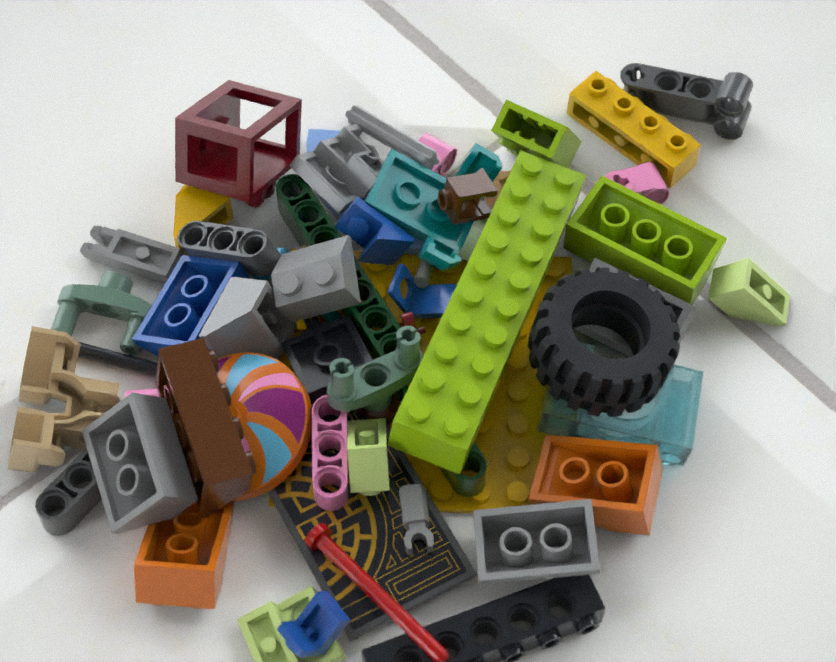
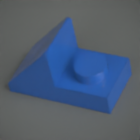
M358 196L335 225L336 229L346 236L349 235L354 242L363 247L358 259L361 263L394 265L415 240L413 236Z

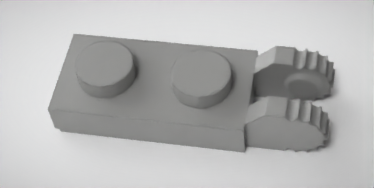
M94 225L89 235H91L93 240L103 243L108 247L85 242L80 248L81 254L94 262L105 263L162 283H166L181 256L184 255L181 248L121 229L114 230L102 227L101 225Z

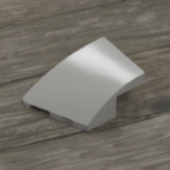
M358 124L343 127L336 137L320 141L312 152L297 155L289 165L338 214L346 211L357 196L362 200L367 197L384 162L374 146L363 142L360 137L363 129Z

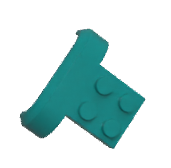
M474 143L455 176L476 173L479 169L483 168L493 183L503 165L497 154ZM391 148L364 202L404 231L424 242L419 253L420 259L442 271L456 267L462 260L459 254L474 221L453 225L446 212L442 211L438 204V192L444 190L446 178Z

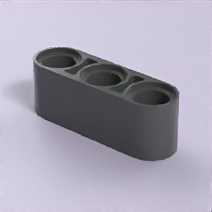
M192 221L181 228L177 237L178 243L189 256L239 261L250 275L268 276L272 274L281 256L267 235L259 229Z
M87 448L36 499L35 508L42 526L47 533L53 536H62L72 531L102 500ZM81 482H91L84 488H76ZM54 509H64L59 515L48 516Z

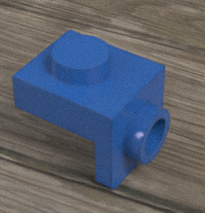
M320 591L315 594L296 620L282 622L277 630L285 639L289 650L302 658L325 654L351 620L328 591Z

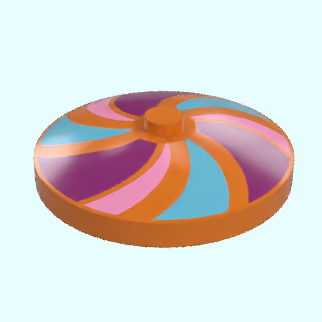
M251 352L235 353L218 358L219 372L217 376L220 384L226 383L231 396V406H229L231 415L232 417L239 418L244 438L241 440L245 452L251 451L256 465V474L252 475L250 489L233 501L255 498L281 484L302 460L312 434V404L301 380L277 359Z

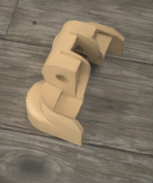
M34 326L31 328L18 402L45 405L48 404L52 397L66 403L64 413H46L43 410L18 407L8 469L36 472L40 469L41 465L50 467L63 465L66 456L64 445L85 450L87 447L82 430L121 401L118 396L119 383L84 378L75 374L81 344L67 332Z

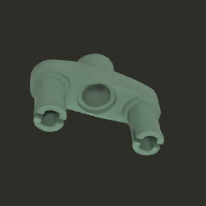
M107 271L102 273L98 286L70 284L61 289L57 300L59 308L51 329L67 332L72 336L78 317L83 312L127 321L128 324L120 344V349L126 354L140 356L142 347L136 345L132 338L152 305L130 294L133 286L131 279L123 274Z
M413 326L401 327L396 332L397 347L395 351L372 360L355 370L354 366L346 358H338L332 361L330 364L331 380L327 386L329 405L333 409L342 412L362 407L369 411H381L389 407L392 402V394L412 381L423 358V354L419 349L421 336L419 332L417 333V329Z

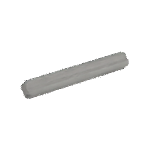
M353 105L351 110L346 111L345 116L348 118L349 124H358L364 133L389 148L396 150L432 170L434 165H438L440 159L437 157V151L358 105Z

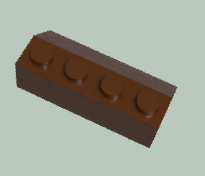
M204 338L160 348L158 350L155 384L159 396L166 398L197 494L198 501L196 503L201 518L211 515L248 491L252 475L256 474L253 455L251 451L245 452L241 442L244 438L241 422L238 417H232L229 406H231L229 389L226 383L220 384L217 376L219 372L217 356L214 350L208 351Z

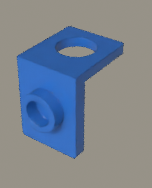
M398 264L387 293L403 313L411 311L414 318H442L457 285L433 284L420 288L414 283L415 278L404 264ZM403 279L408 286V293L405 299L400 293V283Z

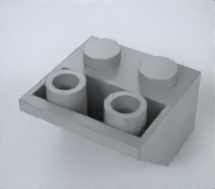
M231 277L205 322L199 337L204 338L206 346L210 351L214 350L217 359L230 354L245 352L260 353L276 359L284 353L282 342L291 339L298 325L290 321L275 307L274 291L268 281Z

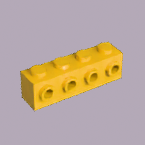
M595 70L569 93L567 115L636 165L647 162L654 163L669 189L696 165L701 144L690 134L682 132L663 115L651 110L639 98L630 95L617 86L612 79L606 78Z

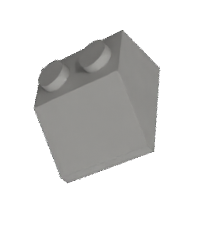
M349 235L281 254L271 274L275 307L292 322L361 304L352 241Z

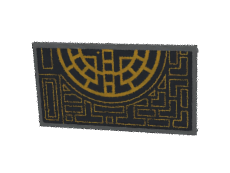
M356 410L347 412V422L351 420H366ZM330 414L324 416L322 420L333 422L339 417ZM386 423L387 445H388V441H389V436H390L391 430H390V428L388 427V425H387V423ZM311 434L307 450L296 469L281 484L267 493L321 591H328L351 621L344 628V632L350 642L357 640L359 637L386 624L392 619L320 549L312 551L305 544L307 534L316 525L324 523L331 529L332 535L330 538L407 612L477 576L476 571L427 490L426 498L430 525L427 529L431 531L434 537L433 552H427V545L421 539L412 542V555H407L405 552L404 537L407 530L403 527L399 489L404 485H423L405 453L387 446L390 490L382 491L373 496L351 493L348 467L349 495L345 505L334 511L320 508L315 502L312 484ZM328 449L322 452L321 455L334 457L339 454V451ZM329 484L323 487L322 491L331 494L337 492L340 487Z

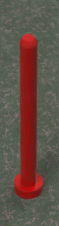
M320 523L310 530L305 538V544L312 551L320 549L435 662H446L449 659L448 651L330 538L332 535L331 529L324 523Z

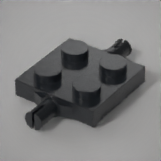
M349 314L334 321L320 323L317 316L311 317V320L309 318L304 319L303 321L307 329L300 335L282 342L295 375L305 386L311 402L327 395V386L331 380L330 364L332 361L338 358H346L354 366V370L372 361Z

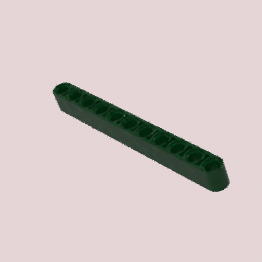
M289 174L279 179L276 185L278 211L301 248L342 237L310 186L299 175ZM354 256L360 300L364 302L340 310L344 316L348 314L351 316L372 360H375L396 350V332L401 327ZM373 327H380V328H383V329H381V330H372L371 328H373ZM406 385L393 395L400 401H403L409 386ZM475 441L462 471L472 470L476 472L475 476L469 477L461 473L457 474L439 466L457 494L463 497H473L482 492L485 486L487 462Z

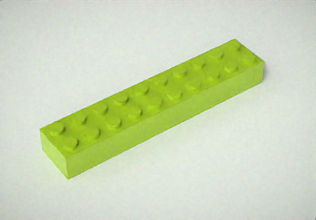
M520 150L396 413L387 446L457 474L461 473L564 235L566 224L576 207L586 178L585 174Z

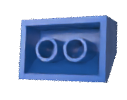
M182 255L133 336V342L158 357V350L160 348L200 339L199 334L230 278H251L239 261Z

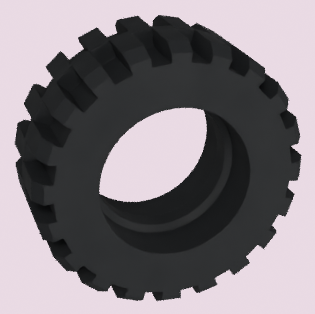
M601 267L596 268L595 272H590L589 268L578 270L575 272L574 277L571 274L559 279L555 286H551L545 293L543 301L538 308L528 337L530 365L533 369H538L535 376L540 384L550 387L549 394L557 401L562 398L568 402L567 407L575 411L581 408L588 410L587 415L599 417L601 412H607L608 417L622 416L624 409L627 413L640 410L643 404L650 403L657 396L678 357L680 350L678 341L681 335L679 325L673 323L676 316L671 306L663 304L665 298L657 289L653 292L648 288V282L640 277L638 280L629 277V272L618 270V273L610 272L609 268ZM583 325H599L609 328L625 339L634 356L627 359L614 360L595 355L578 341L573 329Z

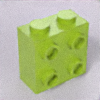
M507 99L491 129L500 138L498 144L507 148L508 152L518 156L521 150L566 168L570 167L582 142L567 126Z

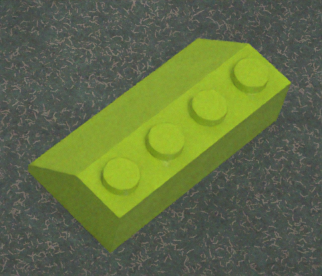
M601 175L566 224L563 248L591 263L594 258H597L619 270L629 272V275L637 279L640 277L650 285L693 305L703 290L727 238Z

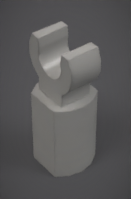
M422 484L404 485L399 489L403 527L407 530L404 537L405 552L407 555H412V542L421 539L427 545V552L431 553L434 548V537L431 531L427 529L430 525L425 487Z

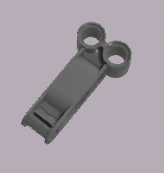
M641 63L628 64L623 67L620 73V79L624 84L623 90L630 95L634 92V96L639 98L644 105L654 112L714 125L713 128L716 134L727 140H736L742 136L752 110L748 99L754 86L753 81L747 75L740 72H731L725 75L722 81ZM637 70L640 71V78H638V79H637Z

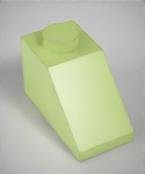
M747 258L713 269L708 299L729 317L775 326L786 325L790 294L753 261Z
M386 418L348 421L347 454L350 492L373 496L382 491L390 490Z

